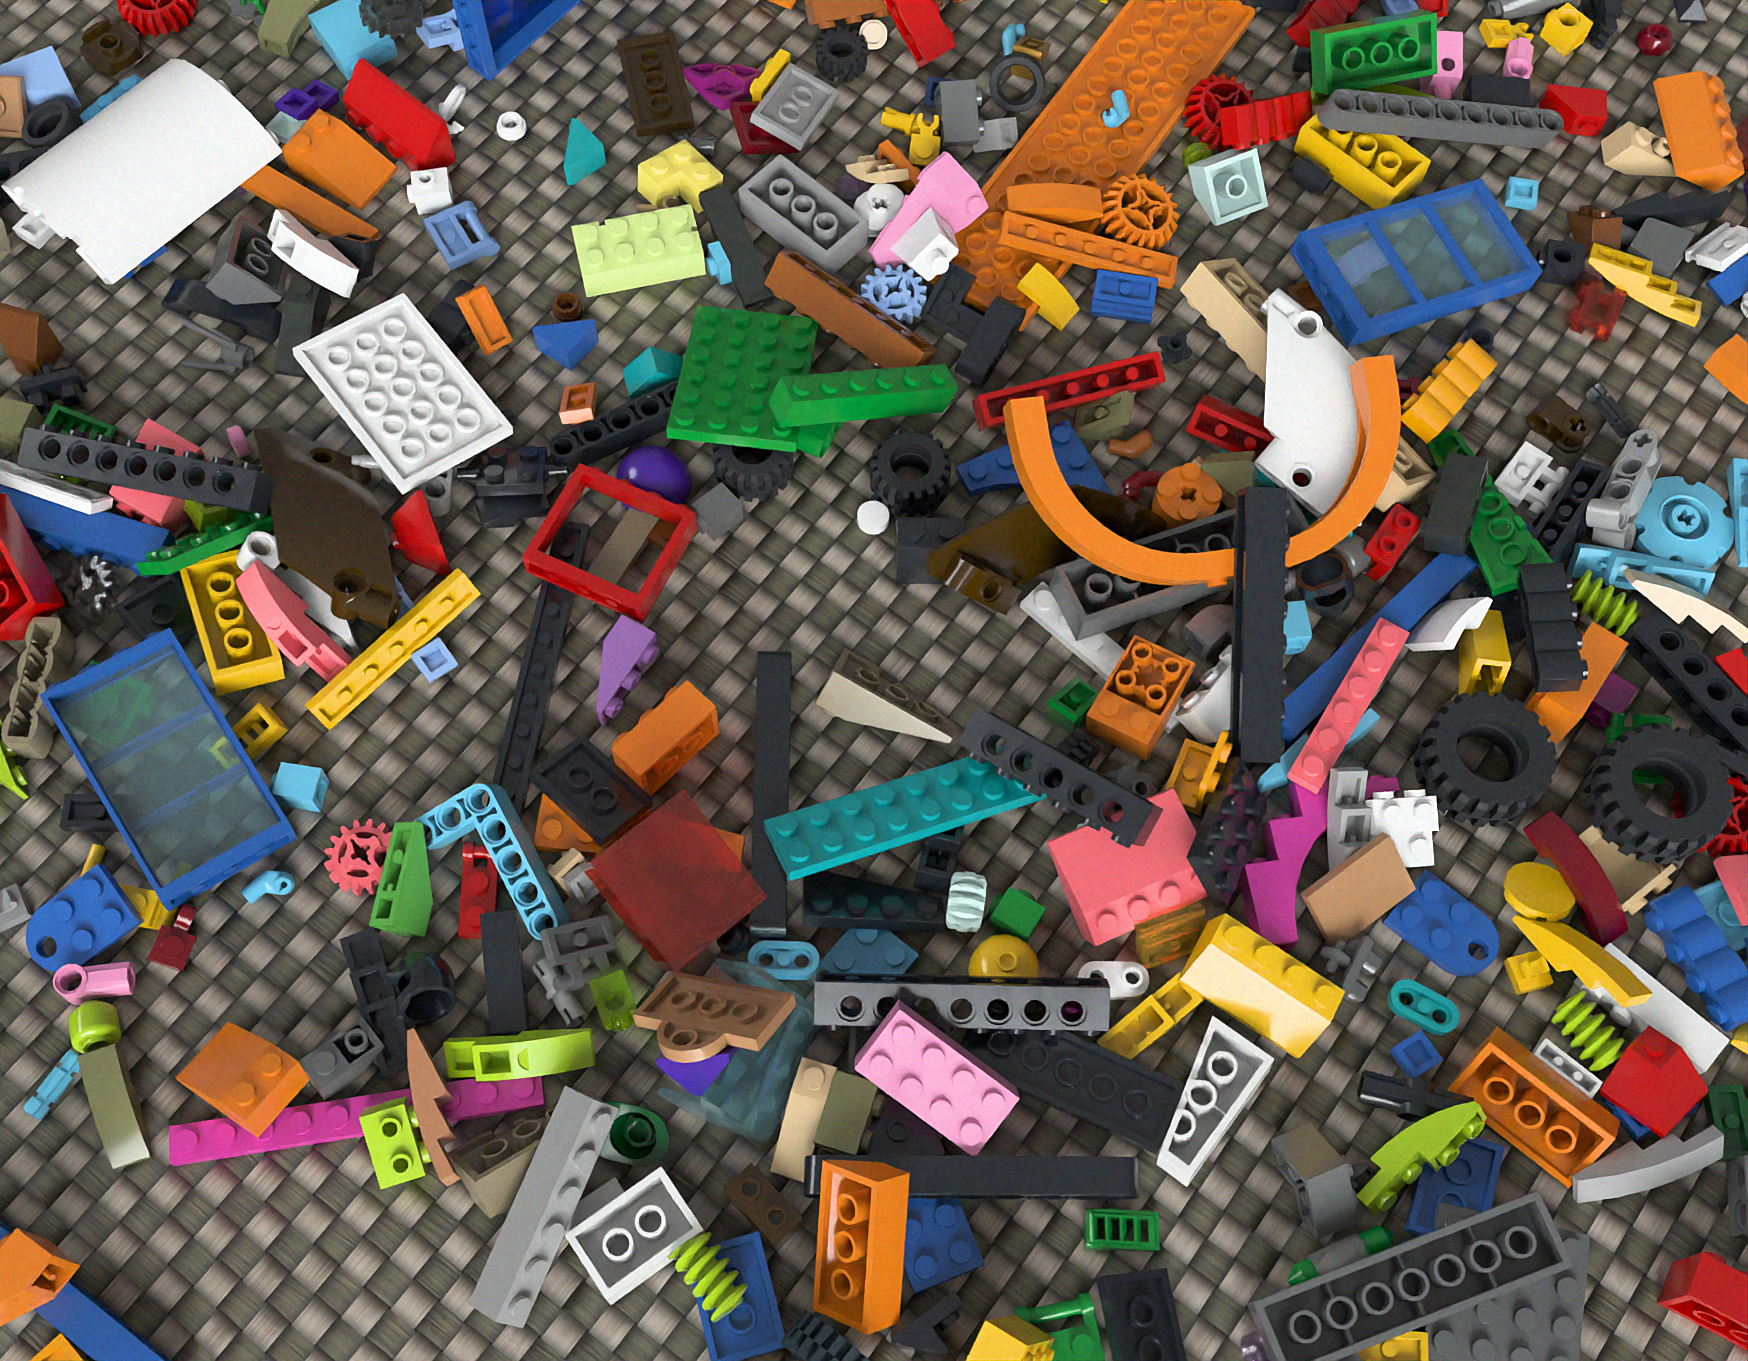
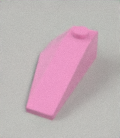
M944 151L921 171L917 177L919 180L918 184L910 195H905L901 201L903 206L894 220L887 222L868 250L878 269L882 272L886 271V265H890L892 270H894L899 265L904 264L890 248L930 207L952 227L954 234L967 227L989 208L977 182L948 152Z

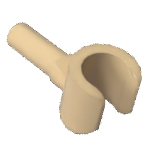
M673 195L666 196L663 199L662 205L658 208H655L652 204H637V212H650L676 207L679 204V199Z

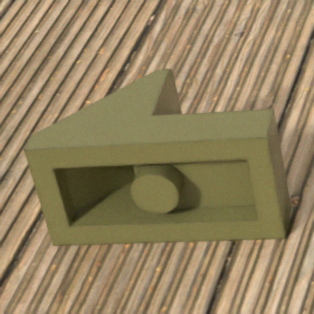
M1125 390L1077 407L1074 431L1077 436L1110 442L1111 438L1122 440L1123 426L1131 423L1134 396Z

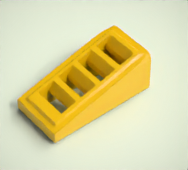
M259 702L231 728L238 740L242 738L247 743L248 747L244 750L251 761L278 741L289 730L270 707ZM264 720L269 724L267 729L260 724ZM254 729L259 736L254 739L249 733L250 730ZM223 736L209 751L228 772L241 763L237 757L233 759L225 750L230 745Z

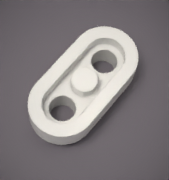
M1092 961L1086 963L1080 969L1077 978H1090L1091 974L1096 973L1101 978H1107L1110 986V1000L1138 999L1145 993L1149 985L1147 970L1136 962ZM1126 975H1135L1138 982L1136 984L1128 983Z

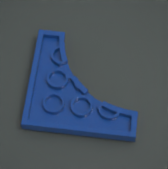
M1068 419L1048 427L1053 453L1067 485L1079 484L1114 495ZM1009 444L956 466L955 473L969 497L990 491L1008 490L1009 486L1022 487L1012 461Z

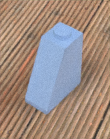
M52 46L0 65V75L24 76L27 111H32L39 104L54 99L65 101L72 109L82 107Z

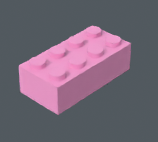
M900 1000L897 1001L855 1057L854 1069L971 1156H976L1020 1099L1016 1086Z

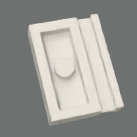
M1725 222L1685 250V261L1696 260L1697 265L1723 272L1748 254V228L1738 225L1732 228L1730 223Z

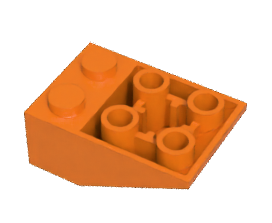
M1134 635L1086 715L1087 732L1147 761L1167 726L1194 669L1195 663Z
M16 1228L13 1233L7 1234L0 1241V1326L53 1300L81 1265L46 1238Z

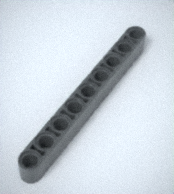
M1350 89L1335 90L1317 112L1319 122L1331 130L1536 149L1546 146L1564 127V121L1559 113L1550 109Z

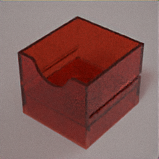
M684 789L667 797L580 865V868L660 970L677 972L768 898Z

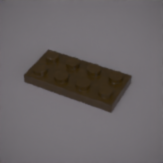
M668 31L618 39L617 47L637 137L695 128L674 32Z

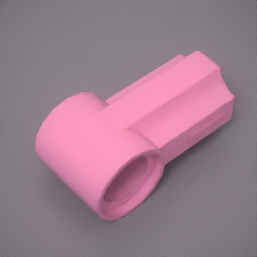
M1519 37L1508 43L1502 77L1529 79L1533 71L1531 62L1534 49L1529 39Z
M130 961L81 967L77 964H67L55 973L53 986L68 1002L74 1005H81L92 999L132 995L136 987V976L133 964ZM82 978V982L77 989L68 991L72 981Z

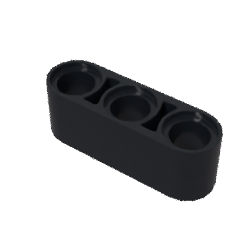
M998 295L991 303L961 353L955 366V373L980 386H984L1025 318L1026 309Z

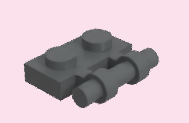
M608 915L548 928L539 933L549 967L562 964L564 969V975L553 978V987L556 991L564 989L575 991L582 989L583 985L595 982L601 984L609 982L611 977L622 973L621 964L618 961L609 963L606 954L618 949ZM590 957L592 967L581 970L579 960Z

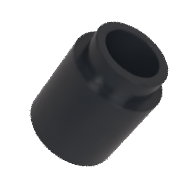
M1305 154L1302 158L1297 156L1288 169V172L1291 173L1289 180L1312 195L1316 193L1321 196L1334 178V175L1329 173V168L1308 154Z

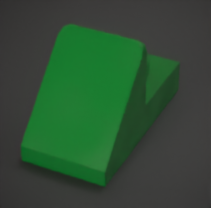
M1075 676L1049 699L1046 706V718L1068 734H1071L1072 731L1078 729L1100 692Z

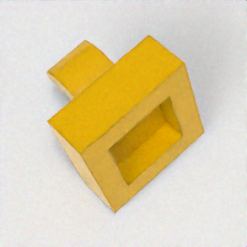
M1539 950L1509 957L1503 961L1516 995L1549 987L1554 983L1546 958Z

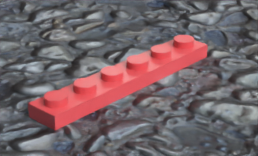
M1381 617L1379 618L1286 778L1316 795L1318 794L1330 773V768H1333L1410 632Z

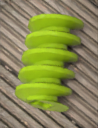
M1588 569L1569 593V596L1572 597L1571 601H1575L1576 605L1583 604L1580 613L1582 616L1594 611L1592 618L1594 623L1603 618L1606 619L1604 629L1609 630L1616 626L1615 635L1621 637L1642 609L1638 612L1635 611L1638 603L1635 599L1624 604L1625 592H1621L1613 597L1615 588L1613 584L1601 589L1602 577L1591 582L1592 571Z
M1583 989L1556 1007L1554 1010L1557 1012L1551 1021L1553 1024L1566 1023L1560 1032L1562 1036L1575 1034L1570 1046L1572 1048L1585 1047L1579 1058L1581 1060L1594 1059V1062L1589 1067V1071L1592 1073L1602 1070L1623 1055L1624 1051L1620 1052L1619 1049L1624 1043V1039L1620 1037L1610 1040L1609 1037L1615 1028L1613 1025L1600 1027L1605 1015L1603 1013L1590 1014L1596 1004L1594 1001L1582 1004L1581 1000L1587 993Z
M707 1232L696 1235L683 1243L671 1253L668 1259L680 1257L676 1262L675 1269L677 1272L689 1270L684 1277L686 1285L698 1282L692 1293L695 1298L707 1295L701 1306L704 1311L716 1308L710 1318L714 1323L725 1317L743 1302L742 1295L748 1285L743 1283L734 1286L733 1282L739 1272L734 1270L725 1273L724 1269L730 1259L728 1257L720 1260L715 1259L721 1246L718 1244L708 1248L706 1244L712 1234Z

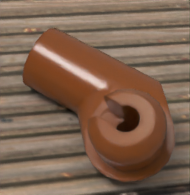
M1142 429L1127 441L1111 438L1107 453L1136 459L1151 448L1153 444L1152 434L1148 430Z

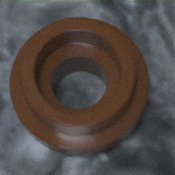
M562 292L554 298L551 309L554 317L559 321L571 322L580 317L583 306L581 300L575 294Z

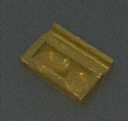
M1199 901L1134 925V930L1137 934L1135 936L1137 959L1140 965L1147 970L1192 953L1206 926V921L1203 917L1205 910Z

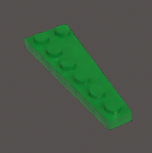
M1457 429L1438 434L1428 444L1425 443L1436 471L1439 465L1445 464L1448 453L1476 457ZM1488 473V480L1471 532L1469 545L1492 596L1517 589V574L1520 564L1554 562L1538 540L1534 539L1528 532L1524 521L1519 515L1515 514L1509 506L1508 499L1503 492H1499Z

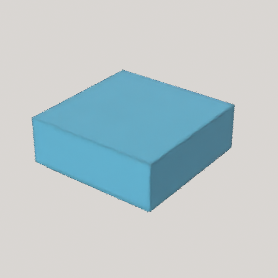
M1509 176L1506 182L1504 206L1534 211L1537 206L1539 181Z

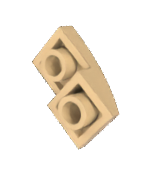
M874 155L857 157V163L846 165L848 173L865 182L880 184L909 180L908 168L896 169L895 163L888 164L887 159L875 160Z

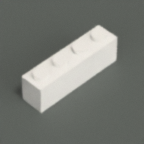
M1611 943L1607 944L1604 949L1624 964L1653 992L1650 998L1642 1004L1621 1007L1604 987L1589 990L1578 976L1573 982L1580 987V991L1584 989L1587 992L1585 994L1586 998L1598 1002L1609 1011L1611 1018L1615 1022L1628 1027L1638 1036L1650 1025L1683 1048L1699 1075L1706 1072L1730 1040Z

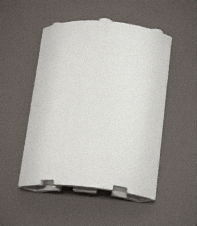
M170 59L2 184L1 187L22 211L28 212L35 217L40 214L46 216L43 220L46 225L62 239L66 237L72 239L79 246L76 252L97 273L104 283L114 284L282 153V150L278 146L280 142L277 136L270 129L265 130L252 114L232 95L230 89L222 80H214L204 71L184 59Z

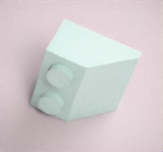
M1257 148L1230 149L1188 165L1194 195L1215 226L1268 207Z

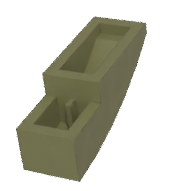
M112 1044L77 1056L88 1101L112 1168L118 1170L152 1158L137 1087L132 1085L125 1051L116 1044Z

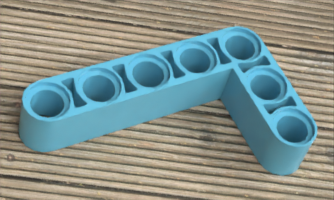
M479 783L471 785L413 821L423 823L424 836L428 827L431 828V840L428 842L425 837L426 850L444 848L476 828L528 931L534 938L541 940L539 933L546 929L545 919L548 915L553 918L554 927L571 923L570 916L506 791L501 786ZM487 791L490 796V802L485 808L482 803V797ZM457 809L461 814V820L458 825L454 822V813ZM501 822L504 823L506 833L502 839L498 835V826ZM516 853H519L522 859V864L518 870L513 863ZM532 884L538 890L537 898L534 901L529 895V888Z

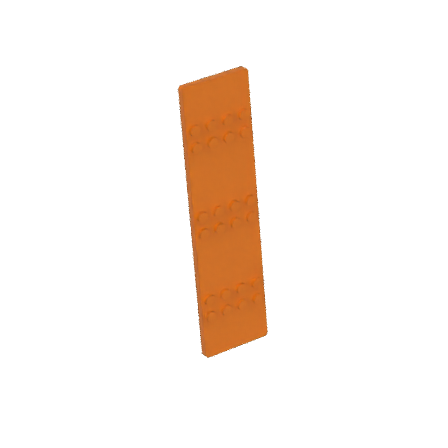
M1129 0L981 189L989 208L967 227L954 234L959 251L950 262L977 276L964 302L986 313L993 300L999 295L1026 309L1025 318L1018 331H1023L1040 306L1017 288L1019 282L1037 262L1060 282L1073 263L998 243L1002 216L1005 211L1009 212L1006 187L1035 183L1077 184L1100 188L1102 198L1109 185L1114 183L1119 177L1123 175L1127 177L1133 172L1138 177L1182 118L1183 111L1185 110L1183 105L1189 95L1188 92L1192 87H1195L1199 80L1207 79L1208 76L1216 72L1253 22L1255 16V9L1253 7L1242 5L1239 0ZM1117 90H1123L1127 98L1130 115L1119 127L1109 128L1104 124L1102 114L1105 110L1107 113L1110 112V107L1114 108L1111 94ZM1100 217L1062 224L1060 226L1095 235L1102 224L1100 223ZM937 274L932 280L928 282H930L933 285H936L941 274Z

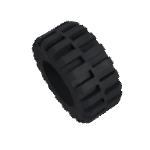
M1475 691L1472 696L1469 693L1457 695L1453 701L1448 700L1439 708L1418 737L1415 745L1417 751L1413 755V764L1419 767L1415 773L1419 784H1425L1426 796H1436L1437 809L1443 814L1446 811L1454 814L1453 820L1464 823L1466 819L1471 820V825L1475 827H1484L1488 822L1492 827L1502 826L1507 821L1513 822L1520 818L1542 797L1551 785V776L1556 772L1557 762L1552 759L1557 754L1555 744L1548 742L1551 733L1546 725L1541 726L1538 720L1540 717L1533 710L1529 713L1523 708L1524 703L1516 698L1512 702L1506 699V694L1495 692L1493 696H1488L1487 691ZM1479 737L1495 744L1504 753L1511 769L1510 780L1492 782L1473 774L1463 764L1459 756L1457 739Z
M1657 723L1653 728L1649 724L1638 725L1633 730L1628 729L1621 733L1589 766L1587 770L1588 777L1584 780L1583 785L1584 793L1589 794L1583 799L1585 809L1592 811L1593 816L1590 818V821L1595 829L1600 827L1604 832L1601 837L1608 844L1614 842L1618 845L1617 851L1626 856L1631 853L1636 854V860L1646 863L1650 862L1653 858L1658 864H1667L1672 860L1680 861L1704 847L1722 832L1727 825L1726 819L1732 815L1734 807L1733 803L1729 802L1734 798V787L1727 783V780L1731 778L1728 768L1720 765L1719 760L1722 758L1715 750L1711 752L1704 746L1707 743L1699 736L1695 739L1689 736L1688 730L1680 727L1670 730V725ZM1633 770L1653 771L1669 780L1681 797L1683 806L1682 818L1664 817L1647 808L1634 790L1632 783Z

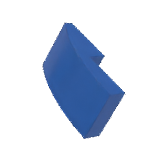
M1748 254L1705 284L1723 308L1748 291Z

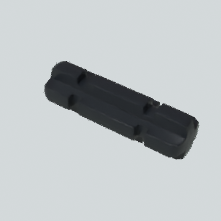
M1598 383L1592 386L1586 393L1587 398L1592 404H1597L1596 409L1610 426H1615L1613 430L1620 438L1631 435L1636 429V425L1630 418L1626 419L1624 417L1627 414L1611 395H1606L1608 391L1602 384Z

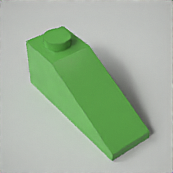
M418 821L394 823L369 926L401 937H425L426 929L430 922L433 898L423 823Z

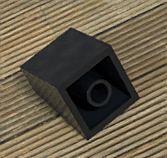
M897 518L894 523L896 584H944L926 573L927 554L965 532L964 518Z

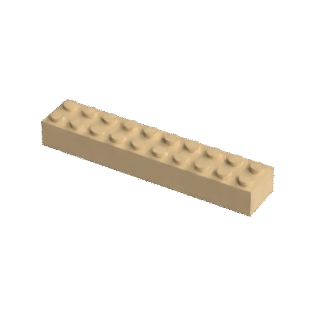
M1235 258L1200 262L1180 291L1187 297L1188 304L1206 318L1208 326L1218 331L1226 340L1227 347L1238 353L1246 362L1245 365L1248 370L1258 375L1265 383L1268 319L1260 309L1268 299V293ZM1399 436L1398 450L1392 471L1384 490L1374 505L1376 509L1381 510L1383 513L1390 511L1396 503L1401 506L1414 503L1436 480V473L1401 436Z

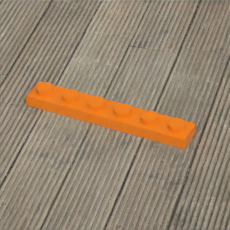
M1005 211L1002 216L998 238L999 244L1096 270L1100 269L1158 278L1157 286L1171 289L1175 284L1178 257Z

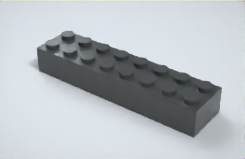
M1288 490L1287 498L1290 500L1291 510L1288 518H1286V532L1289 533L1291 538L1308 528L1309 525ZM1235 508L1133 541L1132 543L1153 550L1182 554L1232 549L1235 545ZM1082 558L1055 567L1049 588L1075 640L1079 641L1232 589L1234 579H1228V585L1207 588V583L1189 585L1150 584L1111 573ZM1302 563L1297 564V565H1294V566H1292V567H1289L1288 569L1297 567V566L1301 565Z
M1538 1190L1247 1303V1306L1270 1361H1336L1571 1268L1574 1265Z

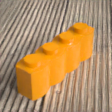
M1471 338L1464 344L1458 341L1446 354L1450 359H1442L1431 371L1435 376L1431 377L1429 375L1416 388L1420 394L1413 393L1401 406L1405 410L1401 415V421L1426 444L1447 426L1454 415L1498 364Z

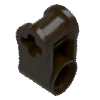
M1548 394L1526 416L1527 425L1531 430L1543 436L1565 453L1579 451L1584 444V438L1592 430V423L1587 416L1578 412L1555 394ZM1579 423H1581L1582 425L1580 429L1577 430ZM1569 436V440L1567 441V443H1565L1564 441L1566 437Z

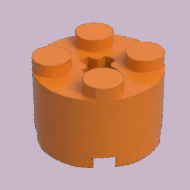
M1186 463L1183 466L1170 469L1160 478L1152 501V511L1165 520L1167 530L1215 515L1220 505L1222 490L1217 481L1200 469L1197 464Z

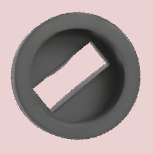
M1365 1163L1352 1165L1353 1176L1350 1177V1181L1356 1194L1376 1175L1374 1169ZM1366 1171L1369 1177L1358 1186L1354 1179Z

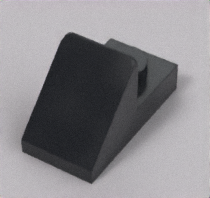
M953 1291L891 1338L892 1344L895 1348L948 1358L950 1352L934 1328L939 1326L943 1331L960 1318L957 1311L963 1306V1302L956 1292Z

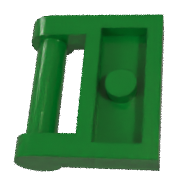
M1089 1292L1077 1294L1076 1299L1027 1309L1026 1305L1014 1308L1015 1315L1031 1325L1080 1314L1083 1326L1047 1333L1055 1338L1050 1348L1055 1351L1052 1361H1105Z

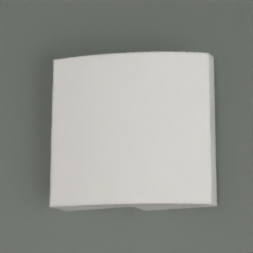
M1489 597L1447 600L1431 610L1416 625L1404 645L1412 651L1454 649L1464 629L1479 628L1493 600Z

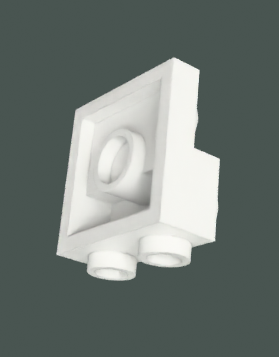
M1423 789L1404 791V798H1394V791L1372 793V800H1364V804L1372 808L1368 842L1383 832L1390 836L1405 867L1434 865L1432 831H1439L1436 796H1426V791Z

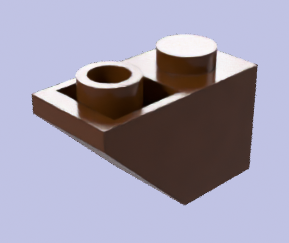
M1596 205L1579 206V211L1567 212V220L1574 242L1585 245V255L1590 256L1593 243L1620 251L1623 217L1611 214L1610 209H1598Z

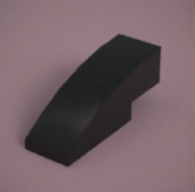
M965 825L925 837L916 871L915 888L948 895Z

